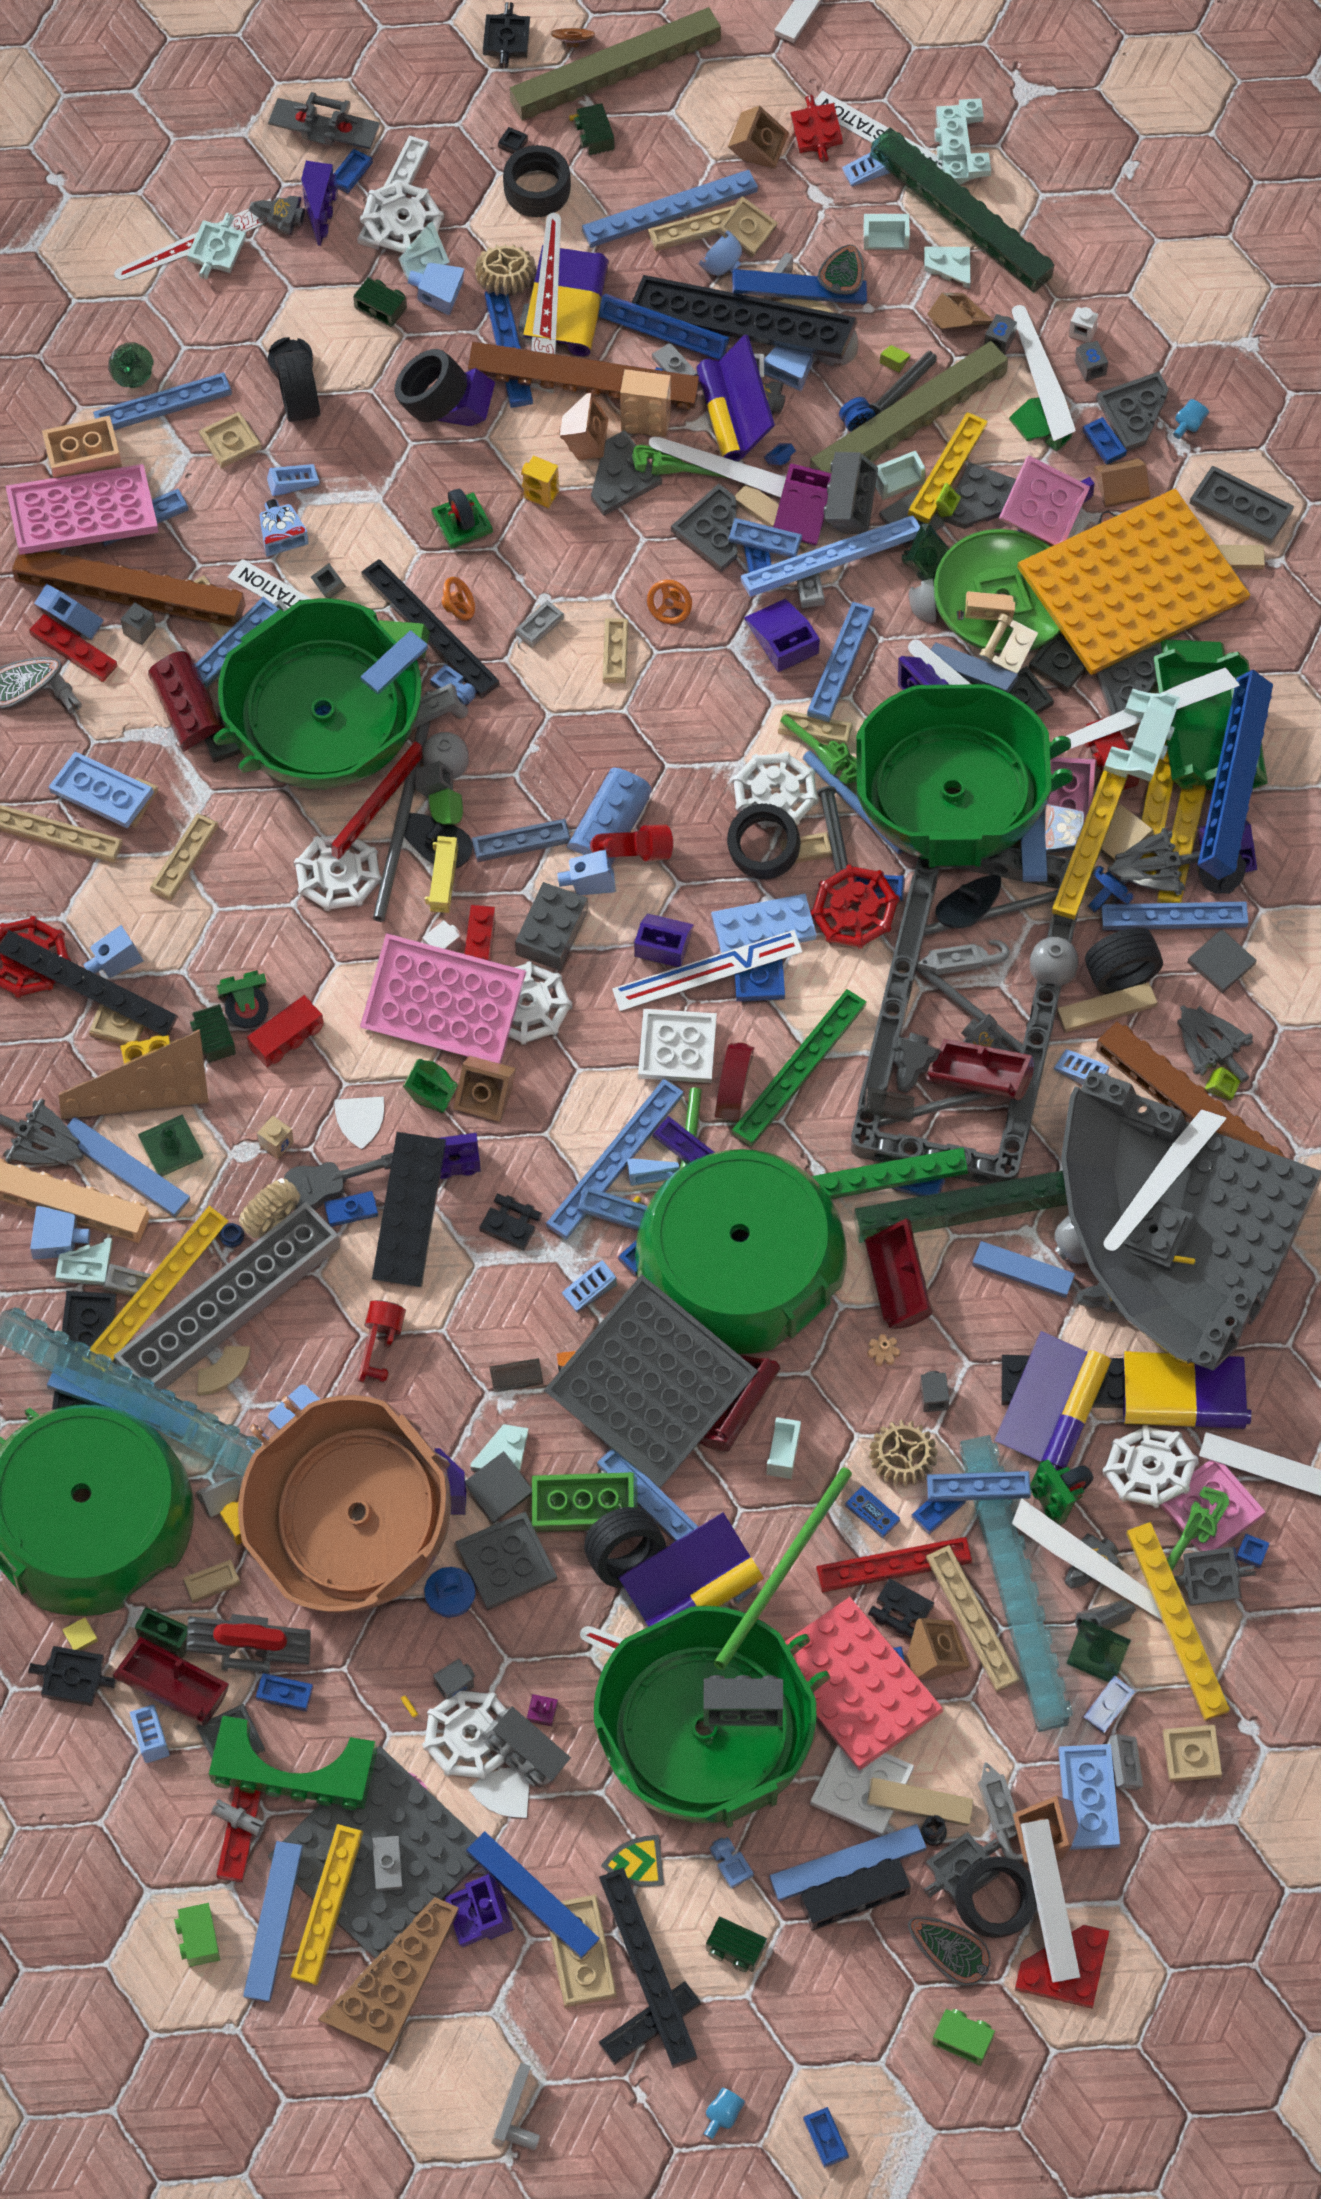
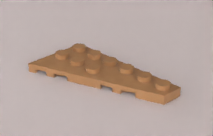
M200 1029L186 1037L172 1041L164 1047L126 1062L118 1068L102 1073L94 1079L59 1093L61 1119L209 1103Z
M434 1897L413 1919V1922L393 1940L394 1942L357 1977L343 1995L341 1994L334 2001L335 2003L318 2018V2021L391 2054L455 1921L459 1908Z

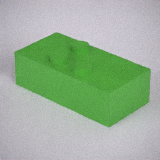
M634 1472L532 1476V1527L536 1532L586 1531L599 1518L610 1511L623 1507L638 1508L637 1477Z

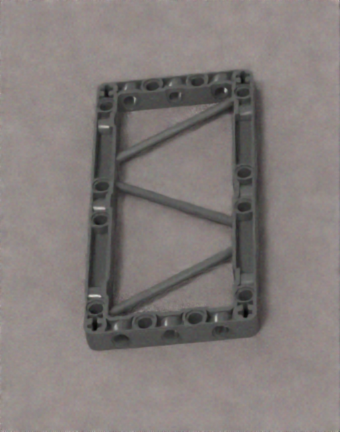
M1009 847L999 854L981 860L980 867H975V865L947 866L987 875H999L1002 878L1023 882L1020 848ZM1046 854L1047 881L1026 882L1058 890L992 907L980 921L1055 901L1071 859ZM921 858L917 859L915 872L912 876L851 1134V1151L855 1156L881 1163L963 1148V1146L948 1143L947 1145L928 1142V1139L900 1133L894 1135L879 1132V1127L994 1096L971 1091L882 1116L894 1066L895 1051L892 1049L894 1035L901 1037L916 971L978 1021L986 1016L985 1013L942 978L935 975L933 971L918 968L924 936L952 929L940 922L927 925L941 866L925 869L923 867L929 866V861ZM1053 914L1047 938L1060 937L1072 943L1077 916L1075 920ZM906 970L907 973H899L898 971ZM1037 980L1023 1044L997 1024V1028L1003 1034V1041L1017 1053L1032 1055L1034 1060L1033 1076L1024 1097L1021 1100L1010 1099L1005 1130H1003L998 1154L990 1155L976 1152V1149L964 1147L968 1174L954 1176L953 1178L1009 1188L1016 1184L1025 1144L1029 1136L1062 986H1054V984L1048 983L1044 985ZM1042 999H1048V1000H1050L1051 1002L1045 1003V1002H1042L1041 1000H1042ZM895 1012L897 1015L891 1016L888 1013ZM1033 1041H1038V1042H1040L1041 1044H1040V1045H1034V1044H1032L1031 1042H1033ZM863 1119H870V1120H872V1122H870V1123H865V1122H863L862 1120H863ZM863 1135L865 1136V1141L863 1144H860L861 1136ZM1013 1148L1016 1149L1018 1152L1010 1153L1007 1151V1149ZM912 1150L915 1154L908 1155L905 1151ZM1006 1165L1011 1166L1009 1174L1005 1173Z

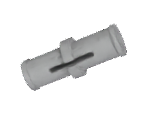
M58 672L56 677L50 682V685L55 690V696L62 700L68 712L75 713L76 710L73 708L72 703L78 710L81 708L82 703L72 692V686L66 683Z
M220 1799L216 1801L217 1806H213L211 1815L231 1823V1827L235 1829L239 1827L256 1837L261 1835L259 1831H263L265 1827L264 1821L247 1814L243 1808L237 1809L222 1802Z

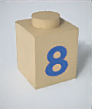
M274 1116L257 1132L259 1146L277 1159L294 1142L292 1129Z

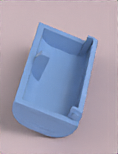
M611 768L570 839L567 848L582 855L592 853L590 842L595 835L631 832L650 798L652 788L649 783L624 769ZM609 857L611 865L613 864L616 857Z

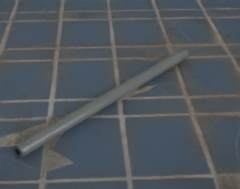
M431 721L417 727L414 741L421 744L422 749L427 740ZM422 759L404 782L373 919L377 922L385 921L415 792L416 769L420 768Z

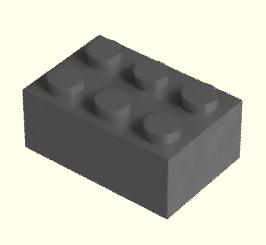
M835 452L834 460L831 462V481L827 486L828 500L824 507L825 520L842 534H861L869 531L878 467L861 452Z
M543 882L515 941L516 955L561 971L588 913V898Z
M720 1675L704 1678V1726L783 1725V1679H778L772 1675L763 1676L762 1679H751L750 1676L746 1675L737 1676L735 1679L725 1678Z
M513 1706L502 1711L481 1735L486 1740L484 1743L490 1750L501 1753L505 1757V1763L515 1770L518 1768L525 1774L523 1776L524 1779L534 1787L537 1785L540 1788L552 1782L571 1759L568 1754Z

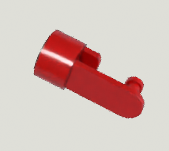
M666 824L643 825L636 832L597 834L592 838L590 848L592 853L606 850L608 857L640 856L643 861L669 860L672 855L673 835L671 829Z
M383 1300L370 1301L364 1324L369 1329L358 1375V1382L363 1383L366 1376L379 1379L380 1382L387 1380L389 1373L387 1369L370 1367L369 1363L377 1332L386 1334L384 1347L388 1348L393 1342L394 1335L401 1334L406 1309L402 1306Z

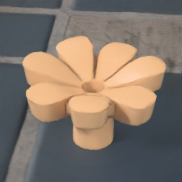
M881 1334L878 1337V1341L876 1339L869 1341L868 1345L871 1349L867 1351V1355L869 1358L876 1357L874 1363L877 1366H881L884 1360L888 1365H892L894 1357L900 1356V1350L894 1347L897 1345V1340L894 1337L887 1340L886 1335Z

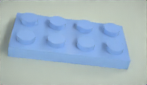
M77 752L73 753L48 787L51 793L125 828L130 826L154 793L152 787Z
M806 894L711 912L721 953L795 930L799 943L816 940V931Z
M1111 1744L1059 1747L1062 1797L1073 1802L1078 1822V1829L1069 1850L1119 1848L1120 1838Z

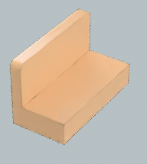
M969 591L966 593L965 618L997 621L1000 614H1005L1013 619L1015 602H1013L1012 595Z

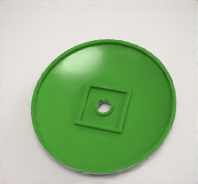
M1007 529L980 531L958 541L943 556L935 574L934 599L944 622L962 640L977 648L985 649L998 621L965 618L966 593L968 591L991 594L1004 593L1013 596V602H1015L1013 620L1038 633L1030 650H1034L1051 641L1059 634L1060 629L1017 568L1018 562L1050 546L1029 534ZM957 611H964V620H957ZM1006 627L994 651L995 653L1002 652L1013 631L1012 629Z

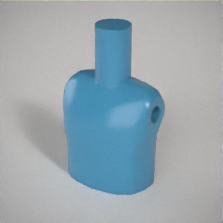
M1190 399L1175 417V420L1180 425L1174 431L1173 436L1181 439L1187 430L1197 432L1204 419L1209 415V410L1198 401Z
M722 2087L717 2097L706 2110V2116L711 2120V2123L704 2132V2135L713 2140L720 2127L732 2128L739 2112L745 2105V2101L735 2093Z

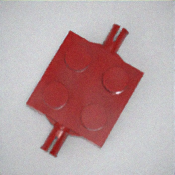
M810 95V100L809 96L805 97L807 108L790 112L799 153L818 152L819 161L824 163L823 155L825 162L829 160L827 149L843 144V138L834 103L816 106L814 96Z

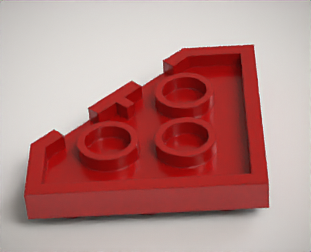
M1082 1925L1071 1932L1080 1974L1079 1978L1052 1982L1046 1948L1021 1962L1015 1990L1093 2009L1110 1931Z

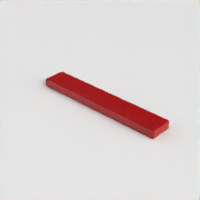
M414 741L331 843L333 857L338 860L342 858L423 758L421 744Z
M962 1537L816 1566L821 1592L930 1572L932 1569L926 1556L950 1545L960 1566L971 1564L972 1558L967 1538Z

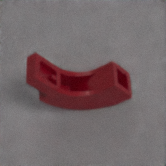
M742 1042L728 1044L715 1109L716 1118L739 1121L743 1108L748 1072L755 1047Z

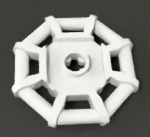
M394 180V183L368 192V199L363 215L360 216V222L365 225L378 248L382 246L404 253L412 244L410 243V238L420 234L425 228L423 227L425 220H431L438 233L441 221L444 219V213L439 210L427 188L421 189L402 183L400 180ZM395 192V195H394V196H391V197H389V198H387V199L384 197V196H386V195H389V194ZM402 192L416 196V198H406V195L402 194ZM424 201V203H425V205L427 206V208L429 209V211H425V209H424V207L422 206L421 202ZM375 204L382 206L380 213H373ZM398 213L408 217H406V220H401L398 218ZM374 222H380L384 229L382 233L379 232ZM390 235L395 240L403 239V243H399L387 238Z
M788 751L778 754L752 755V759L732 778L737 812L753 804H772L784 809L793 818L796 825H799V821L819 802L814 777L816 774L815 770L798 761ZM780 763V767L770 766L767 769L764 767V764ZM787 765L798 771L800 774L794 776L792 773L786 770ZM755 769L758 771L759 774L752 781L747 779ZM806 782L807 793H800L799 784ZM771 788H780L781 793L771 794ZM744 789H751L752 798L745 799ZM798 802L803 803L795 812L792 810ZM758 822V824L761 825V828L766 829L767 827L781 826L776 822Z
M338 835L314 837L312 843L301 856L294 860L293 865L296 867L299 885L298 893L323 907L324 911L328 912L330 909L362 906V902L382 881L377 861L378 851L375 847H370L356 839L351 846L360 851V853H355L354 855L348 849L342 858L338 860L332 856L331 848H326V846L331 845ZM317 850L321 852L318 859L310 860ZM367 860L369 871H362L361 862ZM336 866H339L341 870H344L343 872H341V874H335L331 872L335 870ZM306 869L313 870V879L307 880ZM361 880L367 881L357 893L356 888L359 886V882ZM317 886L320 887L324 893H327L326 898L313 889ZM347 892L350 894V897L333 899L334 894Z
M527 961L524 965L514 967L525 970L527 973L513 1019V1024L518 1027L521 1026V1031L511 1028L509 1037L521 1042V1045H526V1042L548 1035L555 1036L559 1033L558 1029L568 1010L572 1008V1001L568 998L562 983V976L559 973L555 974L538 967L530 961ZM532 975H535L546 981L544 983L535 982L532 978ZM554 987L558 998H551L549 989ZM523 998H527L528 1001L533 1000L529 1006L521 1005ZM552 1007L558 1008L555 1016L551 1021V1019L548 1018L550 1009ZM541 1022L545 1026L528 1032V1026Z
M1142 1425V1428L1120 1439H1114L1111 1443L1112 1449L1107 1464L1103 1468V1475L1109 1479L1119 1494V1499L1123 1502L1128 1500L1159 1508L1160 1504L1182 1493L1187 1494L1189 1492V1484L1195 1466L1198 1465L1199 1461L1198 1457L1191 1452L1183 1440L1182 1433ZM1150 1438H1154V1439H1158V1440H1163V1441H1165V1443H1163V1442H1158V1441H1154V1440H1150ZM1143 1439V1441L1141 1442V1445H1140V1446H1138V1447H1136V1448H1135V1445L1132 1446V1447L1129 1446V1445H1131V1444H1133V1443H1135V1442H1137V1441ZM1177 1447L1181 1456L1176 1457L1175 1454L1173 1455L1171 1449ZM1120 1454H1125L1124 1463H1118ZM1150 1461H1153L1156 1467L1148 1469L1144 1464H1149ZM1177 1466H1184L1181 1478L1175 1475ZM1119 1474H1126L1129 1481L1126 1485L1118 1476ZM1171 1483L1173 1487L1158 1494V1490L1166 1488L1167 1484ZM1136 1487L1151 1490V1495L1135 1492L1134 1490Z
M459 1691L450 1699L444 1700L434 1709H429L427 1712L428 1722L425 1742L422 1744L423 1749L428 1751L444 1771V1775L448 1777L450 1775L474 1777L484 1780L486 1779L485 1776L505 1762V1757L498 1751L496 1752L498 1754L484 1765L481 1760L482 1757L492 1751L485 1745L484 1742L486 1740L481 1737L494 1721L488 1714V1711L492 1708L499 1715L502 1711L506 1710L498 1700L497 1694L493 1692L488 1694ZM465 1702L483 1703L482 1708L470 1709V1707L465 1706ZM458 1704L459 1709L449 1717L444 1715V1713ZM438 1722L445 1724L443 1737H436ZM467 1728L471 1731L477 1730L475 1738H465V1730ZM447 1746L453 1754L450 1760L445 1757L438 1747ZM459 1759L467 1762L474 1760L476 1767L460 1766L457 1763Z

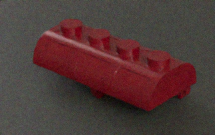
M185 651L171 653L151 666L148 670V676L183 752L224 728L196 663L189 653Z
M944 1038L939 1048L941 1049L937 1060L933 1062L930 1071H928L926 1080L932 1084L1021 1100L1033 1076L1034 1060L1032 1055Z
M906 1218L873 1236H868L864 1241L884 1322L888 1324L889 1328L902 1329L930 1317L933 1310L926 1288L911 1221Z
M741 1356L758 1372L699 1442L700 1444L723 1452H728L732 1448L755 1408L781 1368L777 1361L770 1360L769 1358Z
M142 1637L137 1640L113 1674L115 1680L130 1686L143 1695L197 1722L201 1726H205L223 1702L229 1687V1683Z

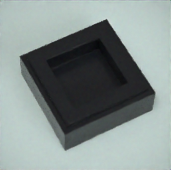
M508 127L498 142V148L513 154L525 146L528 141V135Z

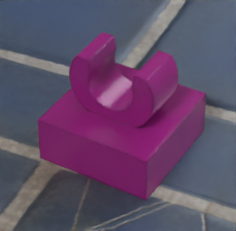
M532 1694L527 1719L532 1723L552 1727L558 1699Z

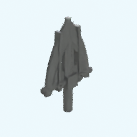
M1162 828L1161 833L1138 842L1124 853L1116 854V861L1107 869L1108 873H1114L1121 877V883L1131 882L1150 889L1175 891L1176 895H1181L1182 891H1185V886L1179 880L1182 874L1178 869L1184 864L1197 863L1200 853L1179 855V852H1173L1175 844H1172L1170 841L1172 831ZM1155 853L1157 855L1140 859L1144 854ZM1161 870L1160 874L1149 875L1144 873L1147 871Z
M1182 1005L1180 1007L1182 1011L1181 1018L1177 1021V1024L1182 1029L1186 1050L1195 1066L1193 1073L1195 1075L1200 1073L1203 1076L1207 1072V1068L1212 1067L1214 1069L1217 1064L1216 1062H1218L1221 1066L1226 1064L1242 1083L1246 1082L1249 1079V1075L1234 1060L1233 1052H1240V1047L1243 1045H1251L1253 1043V1035L1251 1033L1245 1034L1226 1020L1207 1013L1201 1006L1197 1009H1192ZM1211 1029L1216 1030L1223 1037L1222 1040ZM1197 1035L1208 1048L1202 1047V1045L1197 1040Z
M42 1098L38 1101L34 1100L32 1104L34 1109L25 1115L28 1118L27 1121L20 1120L17 1122L0 1114V1125L13 1130L17 1135V1138H12L11 1140L13 1144L11 1149H7L3 1154L6 1159L5 1161L8 1163L16 1160L32 1164L59 1163L67 1166V1161L82 1160L83 1154L80 1153L78 1148L80 1140L75 1138L63 1121L44 1105L45 1100ZM43 1127H47L53 1130L56 1137L40 1129H42ZM36 1143L47 1148V1150L40 1151L33 1148L32 1145Z

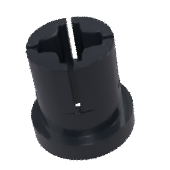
M933 1815L926 1818L921 1827V1835L926 1844L937 1846L946 1839L947 1829L942 1817L934 1815L933 1819ZM931 1826H935L936 1830H938L936 1837L935 1832L930 1828Z

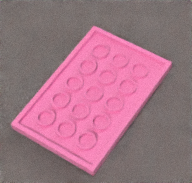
M143 464L6 486L19 555L158 533V525Z
M386 933L360 1027L459 1055L473 1056L501 1064L527 971Z

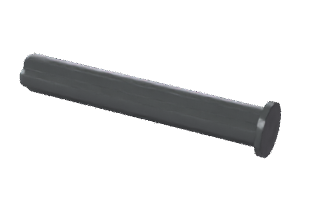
M927 351L876 403L869 405V408L874 410L875 416L892 406L937 361L936 354L932 351Z
M826 786L820 788L817 794L822 800L835 871L838 873L846 868L848 860L834 795L836 794V788Z

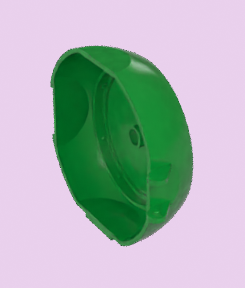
M332 598L298 601L284 612L279 609L240 638L241 643L229 651L225 657L219 677L218 699L226 728L217 732L213 740L217 745L235 743L246 756L238 765L242 773L261 770L266 775L280 782L306 789L325 790L349 786L372 776L385 767L399 753L408 740L419 713L421 674L417 659L379 695L361 681V676L397 642L380 625L377 614L373 610L357 603ZM325 705L331 708V712L324 716L318 715L315 712L320 706Z
M986 684L912 686L896 693L877 706L858 730L856 735L857 797L863 811L879 833L904 852L928 860L929 867L975 865V867H980L981 860L999 854L1020 840L1041 816L1051 792L1072 781L1073 773L1071 770L1062 768L1051 774L1050 765L1051 759L1071 748V739L1066 736H1058L1052 742H1049V732L1037 714L1015 696ZM953 787L959 789L960 792L949 794L945 790Z
M734 1149L715 1152L693 1160L676 1171L663 1183L649 1202L640 1222L636 1239L635 1261L638 1278L641 1274L737 1354H754L775 1349L788 1336L793 1339L831 1304L830 1297L842 1287L847 1267V1243L841 1218L831 1198L805 1170L789 1160L768 1152ZM741 1229L746 1231L749 1237L744 1242H736L731 1238L732 1233Z
M73 1405L57 1408L39 1415L29 1407L24 1411L28 1422L18 1428L6 1440L0 1437V1570L21 1595L26 1592L37 1607L43 1610L70 1616L102 1615L120 1610L124 1607V1603L130 1595L168 1566L175 1568L187 1549L194 1523V1499L187 1472L171 1447L152 1426L125 1411L100 1405ZM79 1489H87L90 1491L91 1496L87 1501L80 1503L73 1500V1494Z
M715 1606L689 1607L621 1641L612 1652L599 1677L594 1699V1724L605 1756L624 1789L646 1807L667 1817L694 1823L724 1822L727 1828L732 1827L734 1821L764 1806L770 1805L773 1807L777 1805L778 1794L798 1774L812 1744L816 1725V1699L813 1692L830 1679L828 1671H822L815 1674L807 1682L793 1655L810 1642L807 1634L794 1638L787 1645L778 1631L757 1619L724 1670L717 1669L714 1666V1661L746 1614L741 1611ZM720 1675L725 1678L735 1679L737 1676L746 1675L750 1676L751 1679H762L763 1676L772 1675L778 1679H783V1725L714 1726V1730L710 1735L698 1734L695 1727L704 1721V1678Z

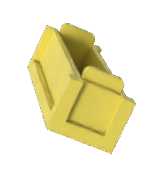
M438 836L437 842H433V850H436L430 897H425V903L430 905V911L449 913L458 854V842L455 837Z

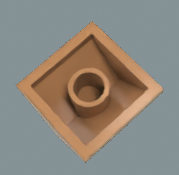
M1139 458L1094 466L1093 470L1105 507L1150 499L1147 467Z

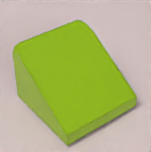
M890 345L881 353L880 364L900 373L911 357V354Z
M945 483L936 500L940 517L952 516L961 499L948 483Z
M1221 1067L1212 1071L1205 1089L1209 1093L1231 1101L1241 1081L1227 1069Z

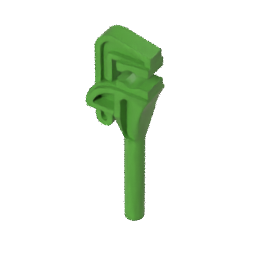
M638 445L633 450L632 459L634 466L640 472H645L647 459H652L651 474L655 475L689 472L729 478L698 465L685 463L680 458L656 450L651 446Z
M784 715L781 718L780 722L815 750L830 774L835 775L841 770L842 773L839 778L841 782L849 784L857 781L856 758L849 753V749L844 743L839 745L835 741H830L828 746L824 745L788 715Z
M1206 1486L1203 1487L1199 1496L1208 1500L1210 1505L1213 1506L1216 1503L1217 1506L1213 1513L1209 1514L1210 1510L1208 1508H1202L1196 1501L1193 1503L1182 1536L1167 1559L1171 1571L1192 1539L1198 1536L1201 1543H1206L1210 1536L1216 1537L1217 1524L1229 1506V1497L1226 1493Z

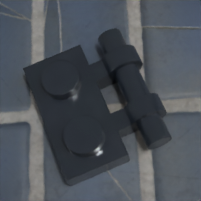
M497 1193L494 1203L502 1207L499 1211L490 1207L479 1230L484 1234L524 1251L535 1232V1226L528 1223L530 1219L539 1222L543 1213L535 1210V1207L530 1204L524 1205L515 1201L514 1197L509 1195L505 1197ZM510 1210L522 1214L520 1219L508 1215Z
M889 1578L877 1598V1603L884 1606V1608L880 1610L872 1606L868 1615L875 1618L876 1622L882 1626L886 1624L895 1629L896 1633L902 1637L906 1635L912 1639L915 1628L910 1625L912 1622L916 1624V1621L920 1618L927 1619L934 1607V1602ZM893 1611L904 1617V1619L900 1621L890 1614Z

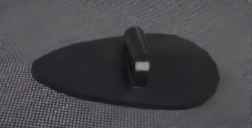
M409 813L404 837L427 861L434 865L436 850H433V842H437L438 836L457 838L458 854L456 868L462 867L469 861L472 855L473 843L470 836L464 830L454 825L436 822L433 817L428 815Z
M994 874L984 876L963 884L960 888L947 895L936 906L935 914L938 921L950 928H966L979 922L994 904L1000 893L1001 877Z

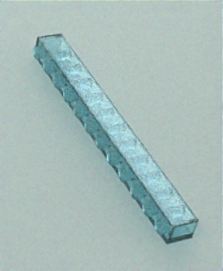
M11 1308L1 1313L0 1344L122 1411L137 1417L146 1424L244 1477L252 1455L263 1445L258 1438L241 1433L238 1427L222 1423L216 1415L197 1409L196 1404L175 1397L176 1394L174 1392L156 1387L152 1380L134 1375L130 1368L111 1362L112 1359L110 1357L92 1352L88 1345L70 1340L66 1333L48 1328L46 1322L26 1316L27 1313L24 1310Z
M990 1435L960 1441L959 1452L965 1473L1005 1472L1004 1467L998 1465L999 1449L997 1443H992ZM1012 1499L973 1500L1037 1731L1042 1732L1068 1726L1069 1718L1073 1715L1070 1701H1065L1063 1692H1066L1063 1677H1058L1056 1668H1059L1056 1653H1051V1633L1049 1629L1045 1630L1043 1621L1046 1620L1044 1608L1042 1605L1038 1606L1036 1597H1039L1036 1582H1031L1029 1575L1032 1573V1566L1029 1558L1025 1559L1023 1550H1026L1023 1535L1018 1536L1016 1526L1012 1524L1016 1512L1011 1511L1010 1507L1013 1501Z

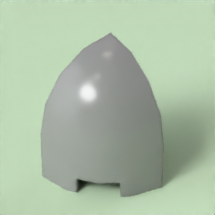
M933 579L921 581V586L910 588L908 593L912 612L919 619L925 622L936 623Z
M238 1477L219 1481L196 1492L200 1503H204L207 1509L206 1513L210 1517L219 1514L227 1504L236 1501L240 1488Z

